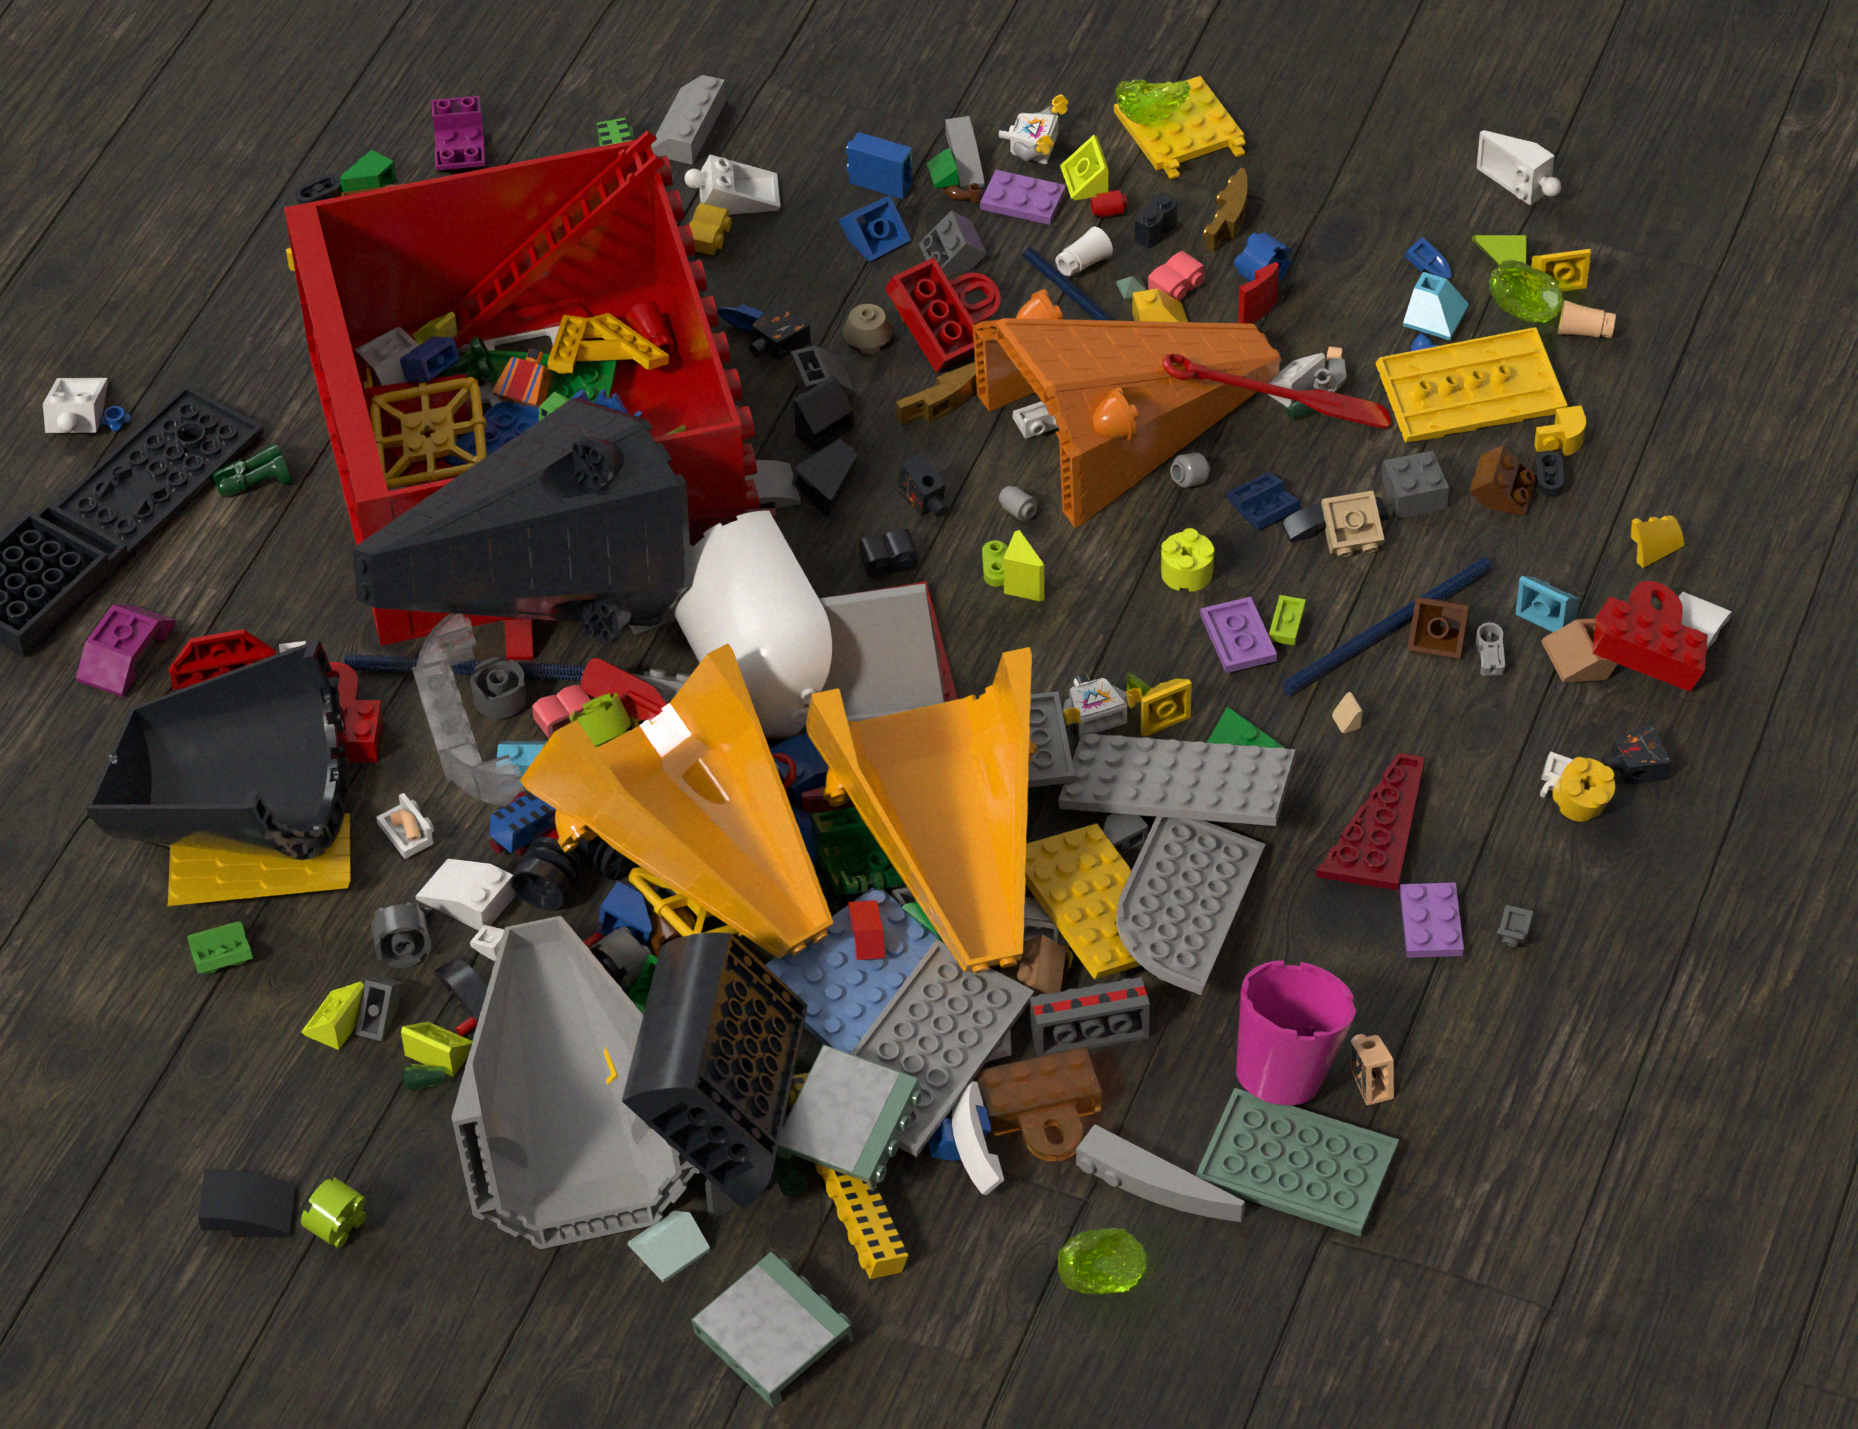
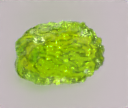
M1135 79L1131 82L1122 81L1119 83L1115 94L1120 111L1128 119L1137 124H1152L1168 118L1170 113L1185 103L1191 88L1187 81L1148 83L1142 79Z
M1505 260L1490 275L1489 284L1492 297L1502 310L1509 312L1513 316H1517L1527 322L1545 323L1551 318L1556 317L1562 309L1564 298L1562 297V289L1559 287V281L1522 261Z
M1124 1228L1090 1230L1070 1237L1066 1245L1059 1250L1058 1272L1064 1285L1083 1294L1123 1293L1129 1291L1131 1286H1135L1138 1279L1146 1272L1147 1263L1145 1260L1147 1255L1143 1251V1244L1138 1243L1137 1239L1132 1234L1126 1232Z

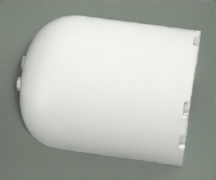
M756 511L736 516V521L723 526L721 523L715 525L703 533L704 538L694 547L690 545L692 586L680 594V600L671 610L699 663L706 654L727 643L734 651L765 738L787 740L796 736L801 731L809 711L805 704H810L811 695L821 692L826 682L832 658V636L827 614L770 511Z

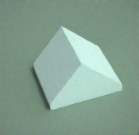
M676 1210L628 1242L629 1247L663 1283L710 1251L708 1243L690 1212Z

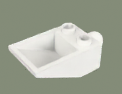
M1485 130L1480 132L1477 159L1478 170L1529 205H1532L1545 195L1553 197L1559 194L1561 183L1557 178L1552 177L1553 154L1534 142Z
M709 155L701 171L690 169L685 174L684 179L687 186L690 188H700L701 203L728 209L729 214L778 211L780 209L777 173Z
M57 378L43 403L45 433H96L101 424L100 418L103 414L108 384L107 378Z

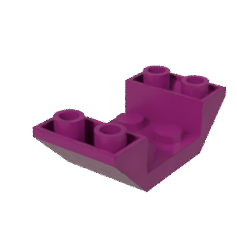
M480 96L431 100L435 132L436 170L445 171L486 167Z
M132 604L112 605L85 642L76 680L123 697L136 680L133 666L135 661L152 638L164 641L176 625V620Z

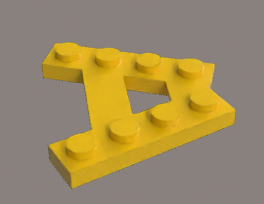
M609 313L591 318L563 315L548 359L547 370H554L560 374L573 373L575 364L578 361L634 359L645 369L654 370L660 366L667 365L669 363V355ZM585 338H604V339H605V340L583 341Z

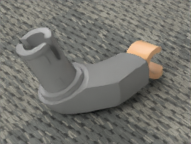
M1331 346L1328 348V369L1321 368L1315 372L1314 390L1321 389L1336 393L1345 383L1347 377L1345 360L1341 356V348Z

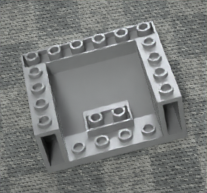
M925 584L819 599L827 614L832 636L831 665L821 692L839 688L846 716L926 707L945 702L943 671ZM805 704V707L809 708L810 704ZM806 722L796 736L808 734Z

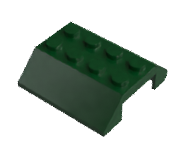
M856 807L811 814L816 857L835 895H851L866 892L871 888L880 890L906 885L865 824Z

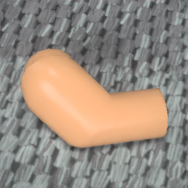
M398 809V812L390 814L392 826L402 825L408 841H415L421 838L416 818L412 813L404 809Z

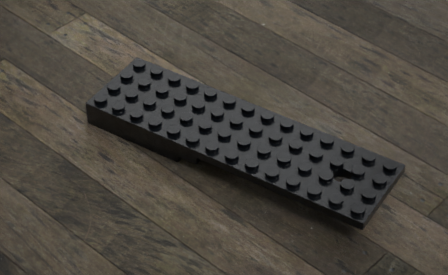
M184 385L57 503L53 505L47 502L35 514L28 511L0 537V644L25 657L214 480L213 474L229 466L264 433L263 426L199 391ZM197 436L200 437L197 440L191 442L183 441L185 438L194 439Z

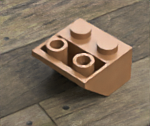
M1577 619L1542 639L1541 642L1562 682L1607 680L1618 663L1592 654L1596 619Z
M1039 935L1023 942L1022 959L1018 960L1017 964L1001 968L1000 973L1033 990L1034 997L1040 994L1060 992L1066 948L1044 935Z

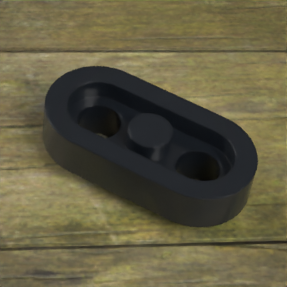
M326 174L301 185L295 192L298 205L338 196L342 192L340 177L334 174Z
M1544 451L1537 457V488L1544 495L1555 496L1562 492L1564 486L1563 459L1557 452Z

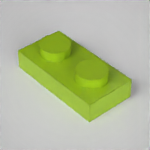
M1279 596L1269 632V638L1272 642L1295 646L1305 610L1306 599Z

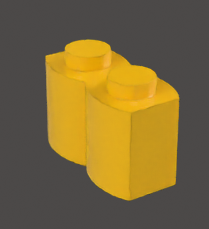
M703 203L698 205L693 219L689 223L693 234L695 252L714 255L717 249H721L724 240L723 235L725 232H729L732 224V218L729 217L728 209Z

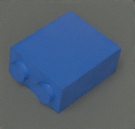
M860 132L856 134L853 141L850 140L848 142L846 154L849 161L847 172L849 173L850 184L903 199L913 184L912 148Z

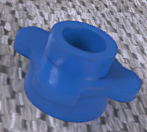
M112 406L105 410L104 416L100 418L101 425H107L112 431H119L125 423L130 422L131 416L125 414L123 408Z

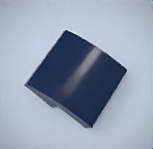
M1269 471L1226 493L1227 498L1236 510L1257 530L1301 509L1300 500L1285 491L1284 482Z

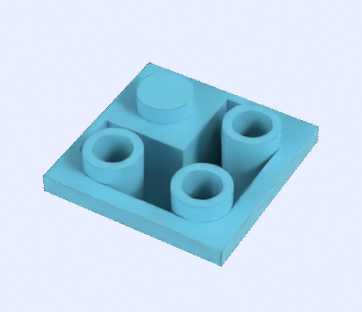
M1423 272L1414 287L1403 326L1451 340L1469 308V304L1447 279Z

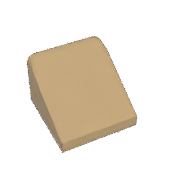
M1351 692L1346 693L1332 714L1342 733H1348L1361 728L1362 709Z

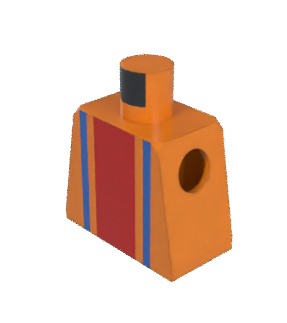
M530 348L525 360L515 357L509 360L492 390V393L498 400L539 407L546 400L551 374L545 366L540 365L544 355L543 352Z

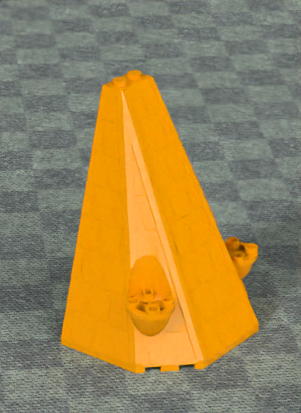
M728 643L706 654L671 702L662 708L663 712L650 721L648 719L640 726L597 748L576 720L552 734L521 777L520 781L526 790L556 809L555 824L559 836L558 844L565 853L575 849L581 840L586 839L588 842L599 835L612 848L779 959L790 953L792 956H796L807 948L806 944L811 941L814 944L819 943L828 936L827 930L834 924L734 651Z
M1030 647L1002 653L993 685L985 688L986 693L980 695V698L977 700L975 695H970L954 701L861 721L847 722L839 688L811 695L806 721L808 736L829 766L826 776V788L823 790L824 800L829 801L830 807L845 804L846 800H852L865 824L964 973L973 971V974L983 973L990 970V966L999 964L1001 968L1010 967L1022 959L1026 881L1028 764L1033 762L1032 756L1038 752L1036 743L1030 740L1029 727L1032 667Z

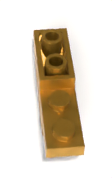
M1240 168L1235 176L1232 175L1225 190H1221L1217 196L1216 204L1218 205V210L1211 225L1208 224L1203 232L1205 250L1214 253L1224 238L1234 240L1240 231L1247 207V175L1244 168Z
M975 362L938 376L937 386L897 401V420L901 426L925 417L928 423H931L965 403L977 391Z

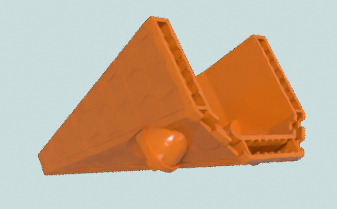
M1045 289L1033 293L1031 299L1019 310L1016 318L982 321L973 325L977 396L988 411H993L1036 393L1046 406L1049 416L1054 415L1059 428L1056 434L1060 447L1062 511L1074 528L1083 525L1104 507L1112 503L1125 491L1133 487L1154 469L1162 465L1179 450L1183 449L1257 392L1204 379V381L1195 378L1187 381L1178 380L1170 376L1162 366V360L1166 355L1179 354L1189 359L1192 363L1206 366L1207 369L1264 383H1269L1279 375V363H1281L1279 352L1269 345L1266 336L1260 333L1254 324L1062 320L1063 315L1059 306H1053ZM1171 362L1175 369L1186 372V368L1183 365Z

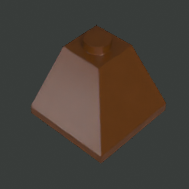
M1416 597L1407 650L1461 658L1471 604Z

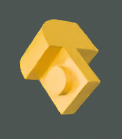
M1582 406L1556 409L1555 425L1536 427L1534 444L1536 451L1543 452L1562 449L1564 456L1577 452L1584 443L1586 417Z

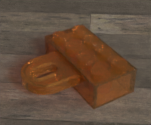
M1086 1047L983 1069L975 1076V1082L978 1083L983 1105L986 1107L991 1125L990 1137L1021 1130L1029 1151L1043 1160L1061 1161L1074 1155L1076 1148L1083 1138V1129L1079 1117L1101 1112L1102 1091ZM1048 1126L1058 1127L1064 1141L1058 1145L1051 1144L1047 1140L1044 1129Z

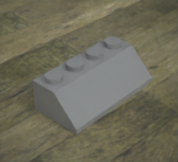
M701 75L681 87L656 133L657 140L651 144L654 155H667L669 160L693 165L726 102L725 80Z

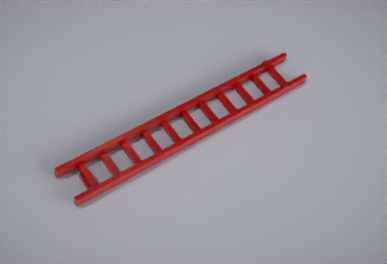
M647 130L626 150L621 149L618 153L619 156L447 312H453L456 321L461 318L463 329L453 337L457 350L466 344L665 164L664 159L656 154L646 163L642 156V152L657 140L656 135ZM635 160L638 170L634 174L629 173L626 177L624 169ZM617 176L620 187L609 195L606 185ZM599 192L602 203L592 211L589 201ZM582 208L585 218L574 227L571 217ZM564 224L567 235L557 243L554 232ZM547 240L550 250L539 258L537 248ZM530 256L532 266L522 274L519 264ZM512 271L515 282L505 290L502 279ZM495 287L498 297L488 305L485 295ZM478 302L480 313L471 321L468 310Z

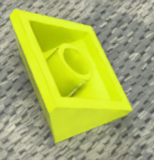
M1093 135L1060 165L1070 197L1073 200L1095 197L1098 193L1108 192L1109 170L1097 136Z
M1018 530L1014 532L1004 556V594L1040 602L1044 600V564L1021 531Z
M357 982L331 991L301 1032L309 1038L340 1050L357 1026L364 984Z
M430 1022L403 1026L401 1030L405 1056L454 1077L468 1058L473 1041Z

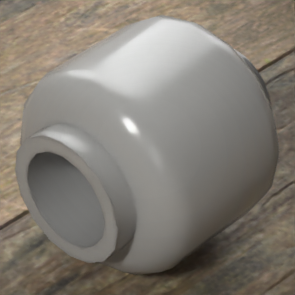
M1188 453L1177 456L1170 469L1172 479L1180 487L1184 488L1204 484L1210 472L1209 463L1200 453Z

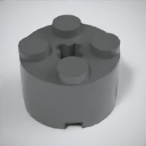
M494 657L482 661L475 667L470 682L474 706L479 713L486 716L489 721L498 722L525 709L527 693L524 672L517 662L509 659V662L501 661V657Z
M399 904L381 907L376 910L375 917L371 923V933L376 956L381 962L383 960L393 968H407L421 962L420 958L425 953L429 954L432 943L424 913L417 904Z
M625 926L615 929L589 948L624 993L636 983L642 973L646 960L651 954L648 947L640 945L633 937L631 931Z

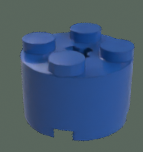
M1254 232L1248 238L1247 246L1242 254L1238 255L1235 259L1234 267L1237 268L1240 276L1251 282L1255 280L1256 270L1277 262L1279 264V283L1291 265V260L1288 259L1289 253L1292 254V249L1268 233L1257 234Z

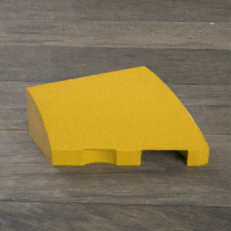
M1664 516L1660 519L1650 517L1648 522H1642L1639 518L1632 520L1631 538L1638 543L1637 563L1642 568L1684 546L1681 528L1673 516Z

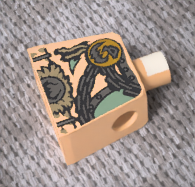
M1358 1034L1354 1036L1351 1040V1069L1366 1105L1394 1099V1060L1378 1035L1366 1037L1364 1034Z

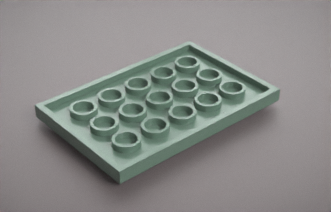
M1234 1088L1195 1176L1233 1196L1361 1237L1398 1149L1399 1139L1291 1105L1269 1103L1247 1091Z

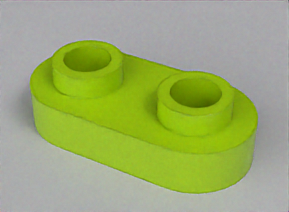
M1001 541L987 542L982 548L984 580L987 584L995 587L1004 585V556L1008 547Z

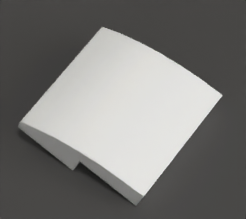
M1682 592L1679 595L1683 606L1682 625L1708 634V649L1717 640L1719 630L1729 621L1732 611Z

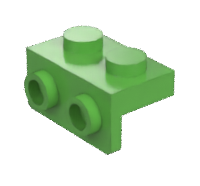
M241 921L191 934L187 937L198 974L213 973L221 967L228 965L237 966L245 963L246 960L253 959Z

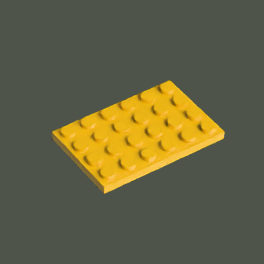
M1098 824L1027 843L1025 884L1094 980L1141 966L1125 948L1116 925L1117 905L1132 870Z

